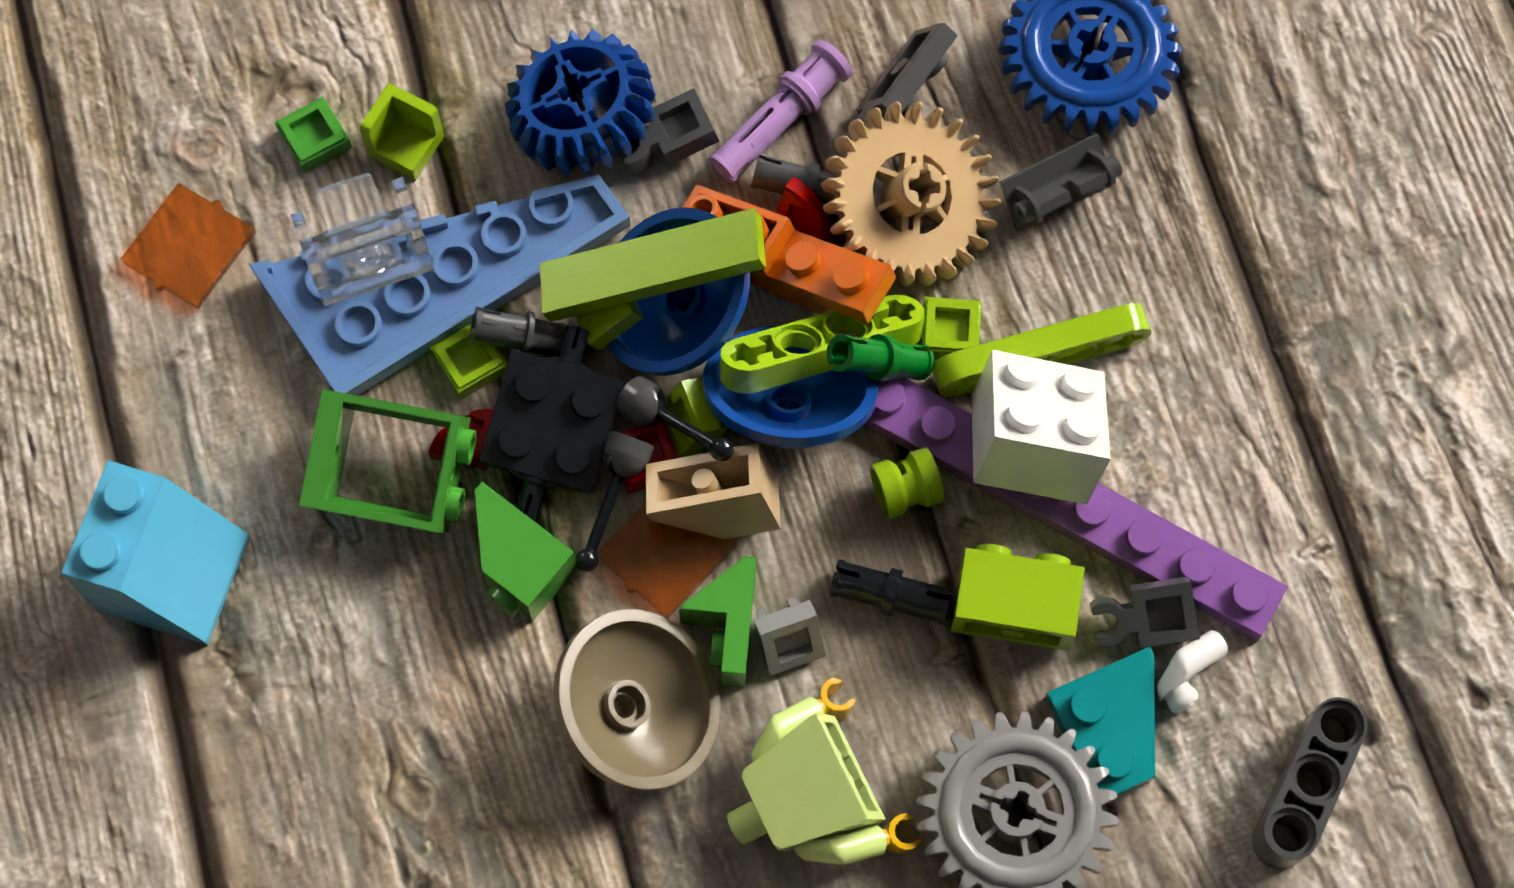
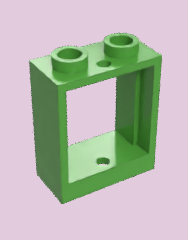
M322 389L299 506L437 533L449 532L450 523L459 522L464 507L465 489L458 487L462 464L470 465L476 445V430L469 429L471 418ZM355 410L448 428L431 514L338 496Z

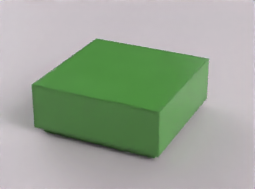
M324 97L274 122L279 135L303 174L352 148L349 137Z

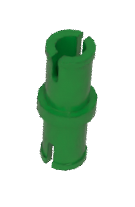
M838 334L830 340L826 352L827 362L831 365L834 364L832 367L834 371L864 373L869 379L876 381H887L893 377L921 381L930 376L935 363L933 352H927L928 345L922 343L898 342L893 336L884 334L872 335L870 338Z

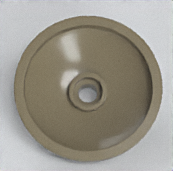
M635 609L617 610L602 615L584 625L570 639L561 654L556 668L553 693L557 720L572 752L594 775L622 789L654 791L677 784L693 774L702 765L717 737L720 723V695L714 672L707 657L695 640L680 626L661 615L649 611ZM614 700L621 704L623 717L617 714L614 708Z

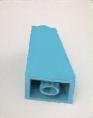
M107 460L61 574L99 613L208 645L250 536L167 478Z

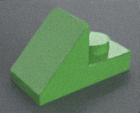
M744 556L679 608V618L682 624L725 628V631H713L710 666L721 667V686L745 688L757 557Z

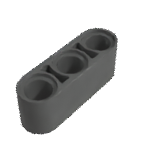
M1342 697L1329 698L1320 703L1302 723L1253 832V851L1266 866L1277 870L1289 869L1309 856L1318 845L1366 736L1368 727L1366 715L1360 706L1352 700ZM1321 718H1331L1339 722L1345 731V742L1337 743L1329 740L1322 732ZM1298 771H1309L1318 777L1322 786L1321 796H1309L1300 789L1296 778ZM1274 824H1284L1294 830L1298 838L1297 851H1286L1276 844L1272 835Z

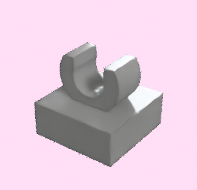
M795 597L787 598V608L768 614L765 607L757 609V618L753 620L762 658L770 676L826 657L818 616L810 600L800 603Z

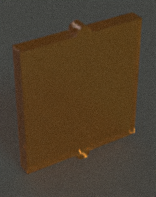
M178 183L120 260L127 267L152 281L156 291L162 292L167 290L199 309L256 231L251 225L225 211L221 201L214 200L210 202Z
M645 502L596 553L602 562L626 582L625 586L628 593L637 592L661 615L668 619L737 547V543L732 538L721 539L651 521L646 514Z

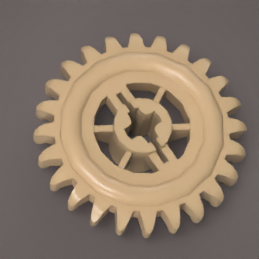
M895 101L887 107L885 120L882 117L881 110L875 107L866 114L867 127L864 126L863 121L860 119L850 122L848 131L852 140L848 136H840L834 142L835 148L842 158L831 156L825 160L826 168L836 175V178H828L821 182L822 189L835 196L834 200L823 205V210L826 213L835 214L839 217V220L830 228L831 233L834 235L847 234L849 238L843 248L851 251L859 249L862 255L891 265L893 271L896 270L898 280L903 286H908L914 282L915 273L923 285L929 286L936 281L934 270L942 278L951 279L957 273L952 262L964 268L972 265L975 259L968 253L967 249L981 251L988 246V241L981 238L976 231L987 232L998 225L995 220L988 219L982 212L994 209L1001 204L1000 199L983 195V190L996 184L999 181V177L982 176L979 174V170L991 160L992 155L986 154L976 157L970 155V151L980 138L979 135H973L959 141L957 135L963 120L956 119L945 128H942L941 116L944 111L942 107L931 111L923 120L921 114L922 103L920 101L910 105L904 117L901 113L900 102ZM899 156L898 173L881 166L889 158ZM875 177L884 183L881 191L882 204L877 207L874 203L872 189ZM944 199H946L945 207L943 210L940 205L942 204ZM885 210L889 216L896 220V230L882 219L879 212ZM927 215L937 222L933 230L920 234V218Z

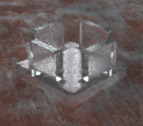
M368 173L317 189L315 197L326 226V231L313 237L303 212L299 211L291 214L306 263L325 307L434 270L422 226L403 177L391 180L400 208L391 211L383 209L373 178Z

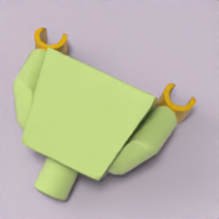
M828 679L823 684L818 699L807 697L773 715L767 722L751 751L752 763L741 773L742 780L752 800L727 814L729 826L734 836L742 845H747L768 833L778 851H795L804 861L845 865L883 855L886 849L897 855L905 854L920 844L921 840L905 844L899 841L895 835L896 825L906 824L914 820V817L908 813L897 815L888 821L883 829L875 825L886 819L838 722L845 720L850 715L855 699H850L843 705H836L830 702L827 697L840 690L843 683L840 679Z

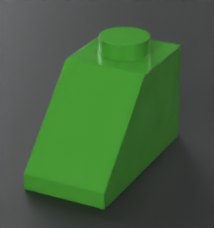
M481 482L475 489L482 573L487 587L490 588L486 596L507 615L514 617L519 611L533 622L577 570L575 553L492 488Z

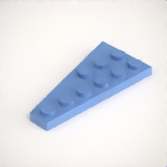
M599 174L532 191L531 196L500 205H497L496 201L475 206L476 211L449 218L442 214L360 235L356 242L325 250L318 246L300 251L301 256L275 263H270L269 259L249 264V266L331 390L360 395L429 352L431 346L471 324L476 306L495 311L540 283V263L592 250L631 225L629 215Z

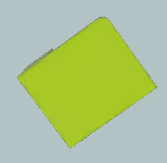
M389 82L360 125V132L368 157L415 181L444 138L438 109L434 105Z

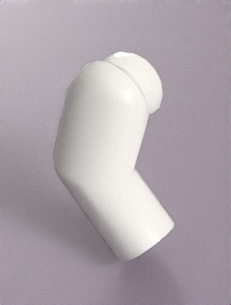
M1212 630L1200 636V639L1193 640L1177 650L1157 684L1159 700H1165L1171 712L1180 714L1198 700V692L1188 682L1197 673L1226 656L1228 647L1224 638L1218 632Z

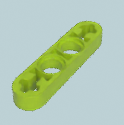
M887 295L880 303L869 323L836 311H830L735 338L726 342L721 348L719 379L726 388L737 393L749 394L831 371L834 364H828L826 352L830 340L837 333H852L861 338H870L872 335L884 334L893 336L898 342L916 344L921 339L925 310L920 302L909 296ZM790 347H798L807 349L810 352L804 354H797L788 352L784 349Z
M1130 303L949 353L935 361L932 373L940 396L953 397L974 391L992 350L1070 365L1135 346L1146 340L1152 334L1143 306L1139 303Z

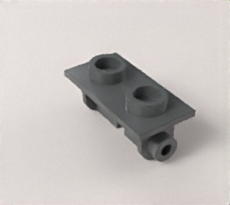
M1095 133L1000 181V185L1014 228L1018 232L1032 224L1042 222L1044 218L1105 187L1115 185L1116 177L1122 175L1123 170L1119 160L1114 155L1105 157L1099 134Z

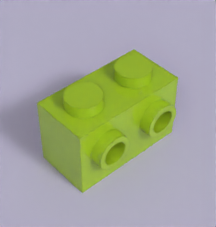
M980 544L976 546V549L965 548L960 564L951 632L1065 651L1069 650L1077 632L1085 567L1070 565L1071 560L1057 554H1037L1035 559L1011 555L1012 551L1009 548L996 544Z

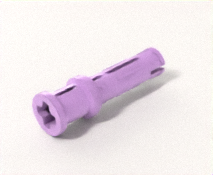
M817 40L811 46L812 54L794 72L786 71L779 78L777 83L778 91L725 144L708 157L711 167L721 178L728 183H735L738 177L759 157V154L770 147L802 114L809 115L810 113H815L821 107L820 99L838 81L845 82L852 76L853 71L850 64L832 44L825 40Z

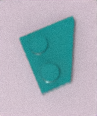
M1151 647L1047 692L1044 698L1062 734L1069 729L1076 731L1072 749L1076 752L1084 747L1093 746L1095 753L1087 763L1088 768L1106 767L1109 769L1107 777L1097 784L1098 789L1112 790L1117 793L1118 797L1151 782L1155 778L1154 653Z

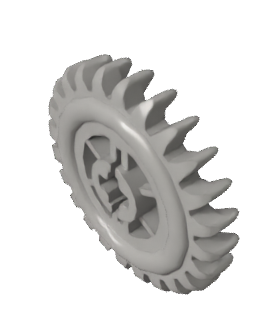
M998 712L995 716L993 731H989L980 720H973L971 728L974 739L971 741L963 735L953 732L950 736V741L956 754L953 755L941 750H937L933 754L934 760L944 770L943 773L925 772L921 777L923 783L936 790V793L920 796L916 800L918 807L934 812L933 816L918 823L917 830L920 833H934L938 836L926 847L925 855L931 857L946 854L948 857L940 868L938 876L945 878L959 871L963 876L958 888H973L975 885L981 888H1063L1062 884L1064 882L1072 888H1086L1079 869L1082 868L1094 874L1102 872V864L1092 851L1109 852L1113 850V842L1100 833V829L1115 827L1119 823V819L1115 815L1102 811V806L1116 800L1117 793L1112 790L1098 789L1097 784L1107 777L1109 769L1106 767L1089 769L1087 763L1095 753V748L1087 746L1075 752L1072 749V745L1076 737V731L1069 729L1059 738L1054 737V720L1051 717L1046 718L1038 730L1032 729L1028 712L1021 713L1016 727H1010L1005 715ZM1013 767L1033 770L1048 779V781L1039 789L1028 783L1016 781ZM1006 769L1007 784L997 791L980 785L983 780L996 771ZM1052 787H1054L1059 795L1063 810L1062 815L1046 809L1043 795ZM979 796L990 799L992 802L980 799ZM1014 800L1021 801L1026 804L1024 814L1032 818V820L1023 819L1018 827H1013L1007 823L1008 813L1000 809V806L1010 808ZM972 807L988 813L987 819L990 829L982 836L976 830ZM1043 820L1056 824V826L1046 824ZM1037 832L1055 838L1052 843L1038 853L1029 854L1027 841L1032 839ZM996 836L1005 843L1018 844L1021 856L1003 854L986 842Z

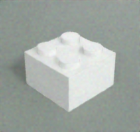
M992 350L971 396L973 483L1087 504L1111 459L1104 372Z

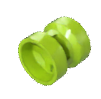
M927 447L909 452L905 460L896 464L888 459L870 464V476L881 511L887 520L905 515L909 506L920 504L928 508L945 501L941 477L935 460Z

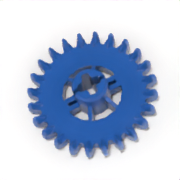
M1017 0L1011 5L1010 13L1012 17L1007 18L1002 24V33L1007 37L1000 41L999 53L1001 55H1012L1003 61L1001 72L1003 75L1019 72L1011 82L1010 92L1012 94H1017L1023 89H1030L1024 103L1025 111L1031 110L1034 105L1040 102L1046 104L1042 117L1043 124H1047L1058 112L1064 113L1063 130L1065 133H1068L1077 118H1083L1086 135L1089 137L1095 130L1097 120L1103 118L1108 127L1109 134L1113 135L1119 124V114H1122L1127 119L1129 126L1134 128L1140 117L1138 106L1144 108L1146 114L1151 116L1155 113L1158 105L1155 94L1161 100L1169 97L1171 85L1168 81L1173 82L1176 80L1180 72L1175 61L1180 58L1182 48L1179 44L1173 42L1178 35L1179 29L1175 24L1163 23L1168 18L1170 10L1164 5L1152 7L1151 4L1154 0ZM1078 15H1097L1098 18L1081 21ZM1067 20L1070 28L1067 40L1051 39L1053 32ZM1107 23L1106 26L1104 27L1103 31H1102V35H1101V38H1100V41H1099L1098 48H1097V50H1096V49L1094 50V47H1095L1096 42H1097V39H1098L1099 32H1100V30L1102 29V27L1104 26V24ZM1117 26L1123 30L1129 42H1117V35L1114 32ZM1054 55L1062 58V67L1058 64ZM1131 55L1129 63L1115 75L1111 69L1112 61ZM1081 58H1084V60H1083L1081 66H1080L1079 69H1078V66H1079V63H1080V59H1081Z

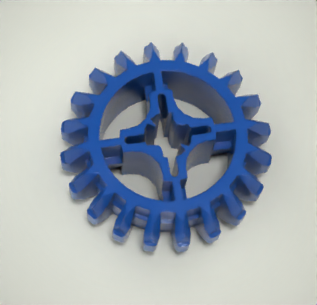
M592 29L585 39L581 40L580 36L571 30L566 42L559 44L558 41L550 37L549 49L543 53L531 49L530 58L532 63L530 65H516V75L519 80L507 84L510 100L504 103L506 115L510 120L509 130L515 141L520 142V147L524 154L530 157L531 160L537 159L540 166L546 168L547 171L558 166L560 172L569 177L577 165H579L583 172L591 176L595 163L602 161L605 166L612 169V156L620 152L631 157L632 147L629 142L631 140H646V129L643 124L654 121L652 104L656 102V91L650 80L652 76L646 63H642L637 51L630 44L623 46L621 40L616 38L614 34L603 40L601 34ZM577 94L581 95L586 108L583 112L579 108L580 105L576 99Z

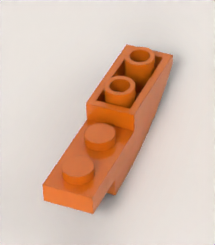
M698 184L682 206L683 208L700 209L716 217L755 208L762 217L766 268L750 272V283L815 313L823 314L834 310L869 323L896 279L892 266L796 231L788 217Z

